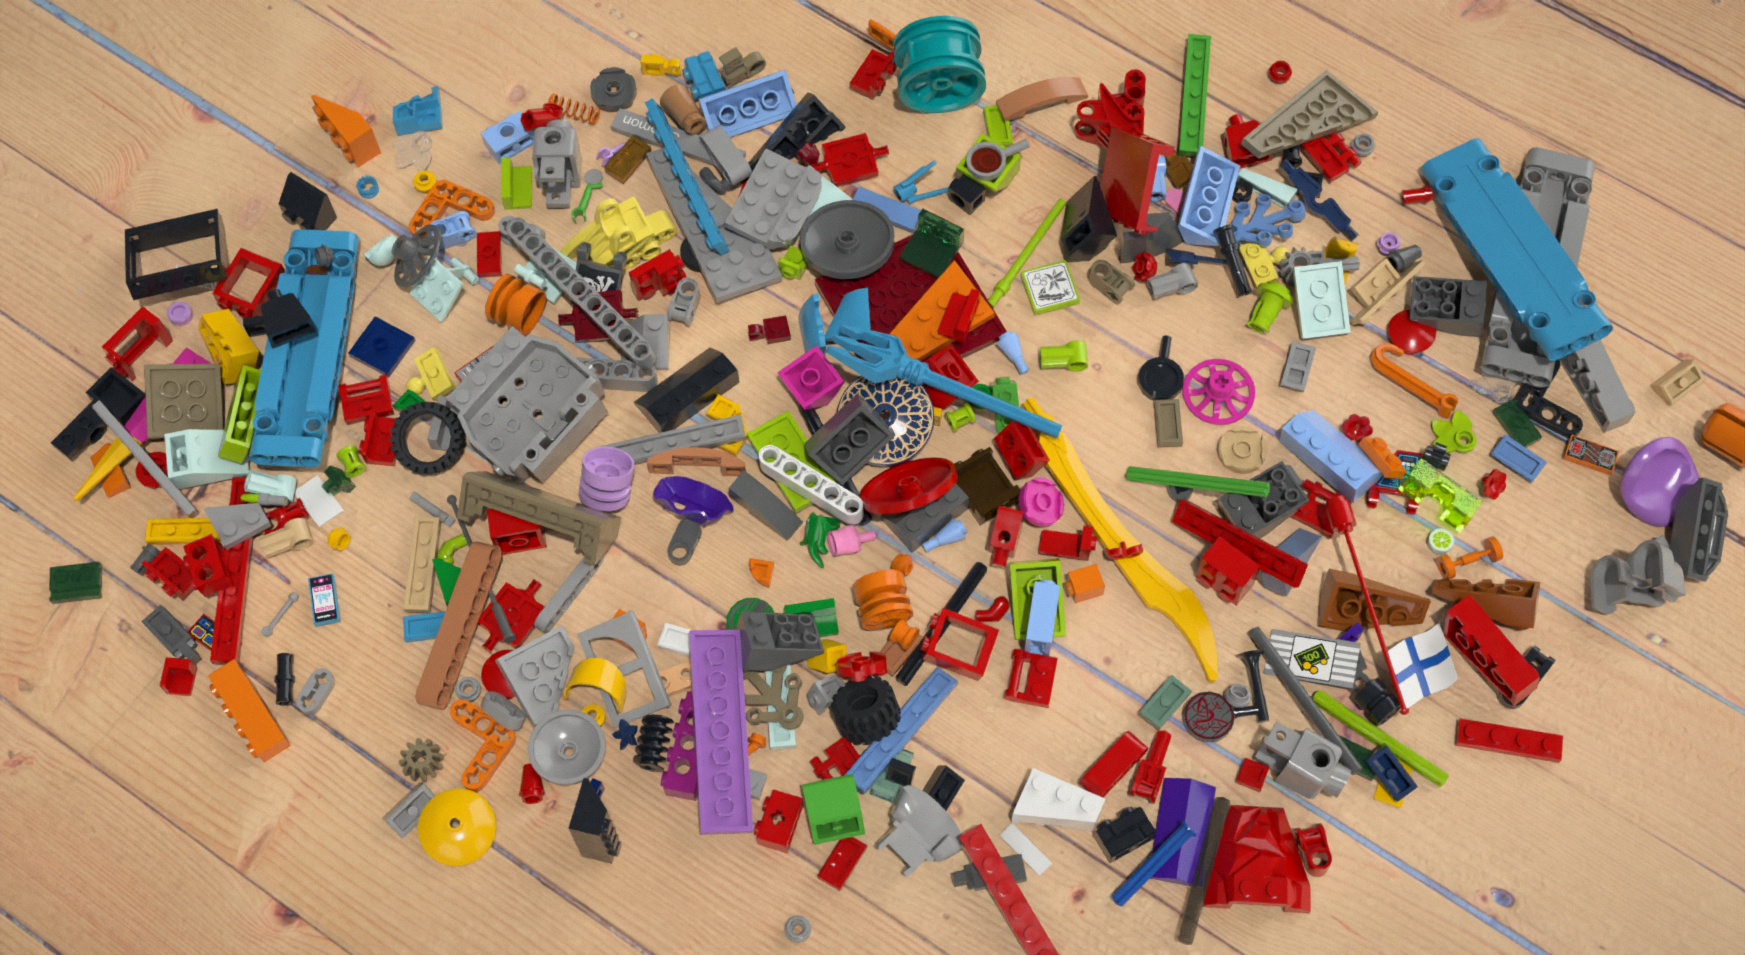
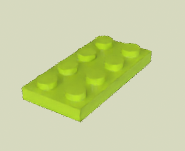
M789 410L746 433L748 440L758 455L764 446H776L834 481L832 476L808 455L805 446L807 438ZM769 457L765 462L772 463L776 459ZM788 470L785 472V474L787 475H793L796 473L795 470ZM775 480L795 513L814 504ZM809 482L805 486L812 488L815 487L817 484L814 482Z

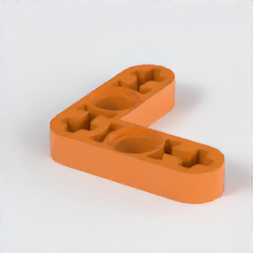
M439 180L432 186L409 223V230L413 236L417 232L416 227L420 228L422 225H430L433 221L440 220L448 207L457 211H466L471 217L481 221L491 219L495 214V208L489 198L448 180ZM445 189L448 190V193H446V192H443L442 194L439 193V191H444ZM462 196L470 198L466 204L457 203L458 199ZM430 206L438 207L437 212L434 214L426 213V209ZM486 206L488 207V210H483L482 212H480L479 207L483 209ZM426 231L420 234L421 238L425 236Z
M459 699L450 707L451 717L458 725L485 741L463 772L461 780L466 789L479 792L487 785L515 745L516 736L513 730L503 727L476 705L467 700ZM466 707L467 713L472 716L471 721L463 714L458 717L457 710H463ZM481 719H487L490 721V726L487 730L480 731L476 729L477 722ZM495 727L501 735L508 733L509 740H503L500 743L499 737L493 733ZM486 753H494L496 759L492 764L486 765L482 762V758ZM479 765L483 770L487 772L484 774V772L481 770L479 773V770L476 766ZM478 774L479 783L473 782L470 785L471 782L468 778L470 776L475 777Z

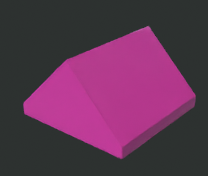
M817 345L777 372L804 410L829 405L844 384V380Z

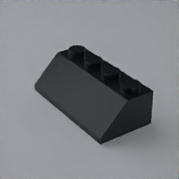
M710 347L634 401V404L659 433L674 430L711 404L718 394L722 396L740 382L738 369L722 352Z
M583 778L568 829L582 857L612 864L614 856L618 857L620 853L621 841H619L618 834L607 809L590 780Z

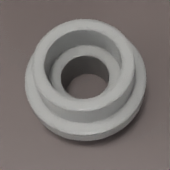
M1362 133L1353 139L1351 147L1358 155L1368 156L1374 151L1375 142L1372 136Z
M465 677L456 684L455 693L459 699L472 702L479 697L481 686L475 678ZM467 687H472L473 690L471 693H464V690Z
M1233 684L1226 690L1225 699L1234 707H1246L1251 700L1250 691L1242 684Z
M793 916L785 924V934L792 942H804L811 934V925L805 917ZM795 926H801L803 931L800 934H795L793 929Z

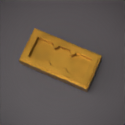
M632 135L604 167L605 172L624 183L646 158V153L652 151L651 146Z

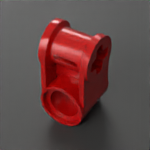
M1317 823L1316 827L1302 830L1295 828V840L1301 852L1306 871L1314 877L1325 875L1331 865L1332 855L1322 823ZM1320 858L1324 861L1325 865L1317 866L1313 863L1312 859Z

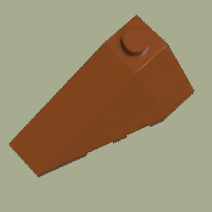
M1329 568L1321 589L1319 625L1342 631L1349 630L1356 623H1359L1361 627L1366 626L1367 629L1374 628L1358 575ZM1364 577L1379 625L1391 624L1392 626L1423 624L1431 603L1430 599Z
M1435 579L1432 588L1433 594L1456 604L1470 594L1491 619L1508 626H1514V628L1519 630L1534 629L1540 582L1506 579V584L1492 583L1491 579H1483L1482 582L1471 584L1466 579Z

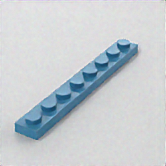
M652 98L645 102L648 108L646 115L649 121L657 127L654 132L660 142L665 144V147L662 148L669 160L672 159L674 163L671 165V168L675 175L682 180L679 185L685 195H689L691 199L688 201V204L692 211L699 216L696 220L702 231H706L708 235L705 237L707 244L712 250L716 249L723 255L730 250L662 108Z

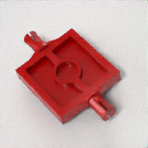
M863 133L822 144L824 161L811 164V166L818 172L827 170L833 184L837 187L879 176L876 157L889 155V149L887 145L873 148L869 143L867 134Z
M535 579L532 580L525 590L515 588L506 582L495 596L497 603L501 604L512 632L516 636L513 642L507 644L515 649L521 647L534 630L535 620L545 607L533 597L542 586ZM492 602L480 615L477 623L490 633L489 638L482 645L488 652H491L498 641L504 642L502 632L492 611Z

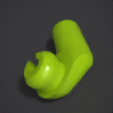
M463 533L445 541L437 553V558L452 564L454 559L451 554L455 550L468 545Z

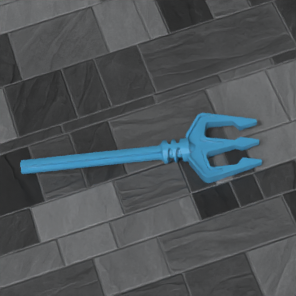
M841 324L839 330L850 338L834 335L833 341L842 348L827 347L826 352L871 382L879 383L898 377L917 386L927 384L1054 438H1058L1063 426L931 371L928 367L929 364L908 356L901 340L894 335ZM856 340H864V341L869 342V343H871V344H873V345H875V346L868 345V344H864V343H860V342H858V341H856ZM848 351L855 352L867 361L850 355Z

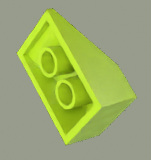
M1060 558L1010 562L1015 640L1026 639L1035 581L1040 582L1041 580H1050L1055 582L1056 585H1060L1053 637L1066 636Z

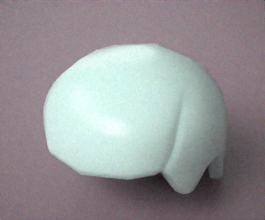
M390 234V237L386 236L363 255L376 266L390 264L396 259L391 251L397 237L393 234Z

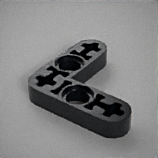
M1559 359L1555 361L1551 383L1560 369ZM1528 383L1524 384L1514 403L1515 409L1520 414L1569 439L1571 435H1579L1583 427L1581 418L1543 398L1549 386L1535 389ZM1528 395H1532L1533 397L1529 405L1524 406L1523 402ZM1542 411H1552L1555 418L1546 419L1542 415ZM1561 416L1563 419L1561 420L1560 424H1557V421ZM1569 423L1574 424L1572 430L1567 428Z

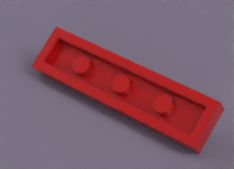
M1460 718L1457 723L1455 746L1560 763L1562 760L1563 735Z

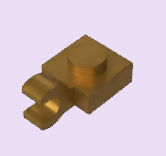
M1174 150L1173 156L1165 155L1171 164L1166 168V171L1175 185L1181 189L1190 182L1193 166L1185 155L1180 158Z

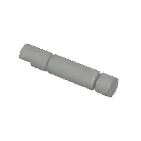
M413 492L411 494L410 500L434 517H439L441 522L449 527L454 524L455 519L418 493Z

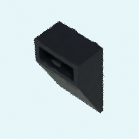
M1093 176L1066 203L1061 240L1068 259L1090 261L1117 237L1097 176Z

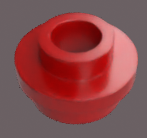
M1277 61L1270 66L1269 77L1274 82L1284 83L1291 78L1292 69L1287 62Z

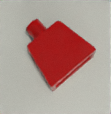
M1240 114L1231 116L1228 119L1230 126L1225 128L1223 137L1226 158L1240 165V169L1271 161L1273 154L1257 158L1241 144L1243 138L1260 125L1258 121L1244 122Z
M1003 506L998 507L990 541V552L994 553L991 565L998 568H1006L1008 557L1014 558L1023 526V511ZM1001 540H1008L1009 542H1007V543H1002V542H1000V541H1001Z

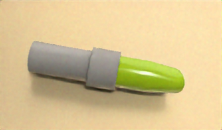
M268 493L243 494L241 496V500L244 502L259 503V505L286 506L288 504L287 496L271 495Z

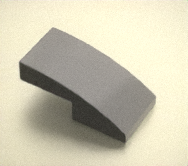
M1292 342L1280 386L1305 391L1316 350L1315 347Z

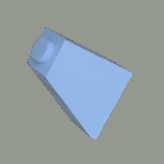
M1035 581L1024 649L1027 652L1046 656L1050 654L1060 585H1056L1053 581Z

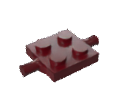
M622 291L598 292L624 319L639 317V314H637L639 313L638 308L624 309ZM575 303L572 314L558 315L559 324H573L576 342L611 340ZM595 305L592 311L599 309L600 305ZM616 320L610 321L607 326L614 325Z

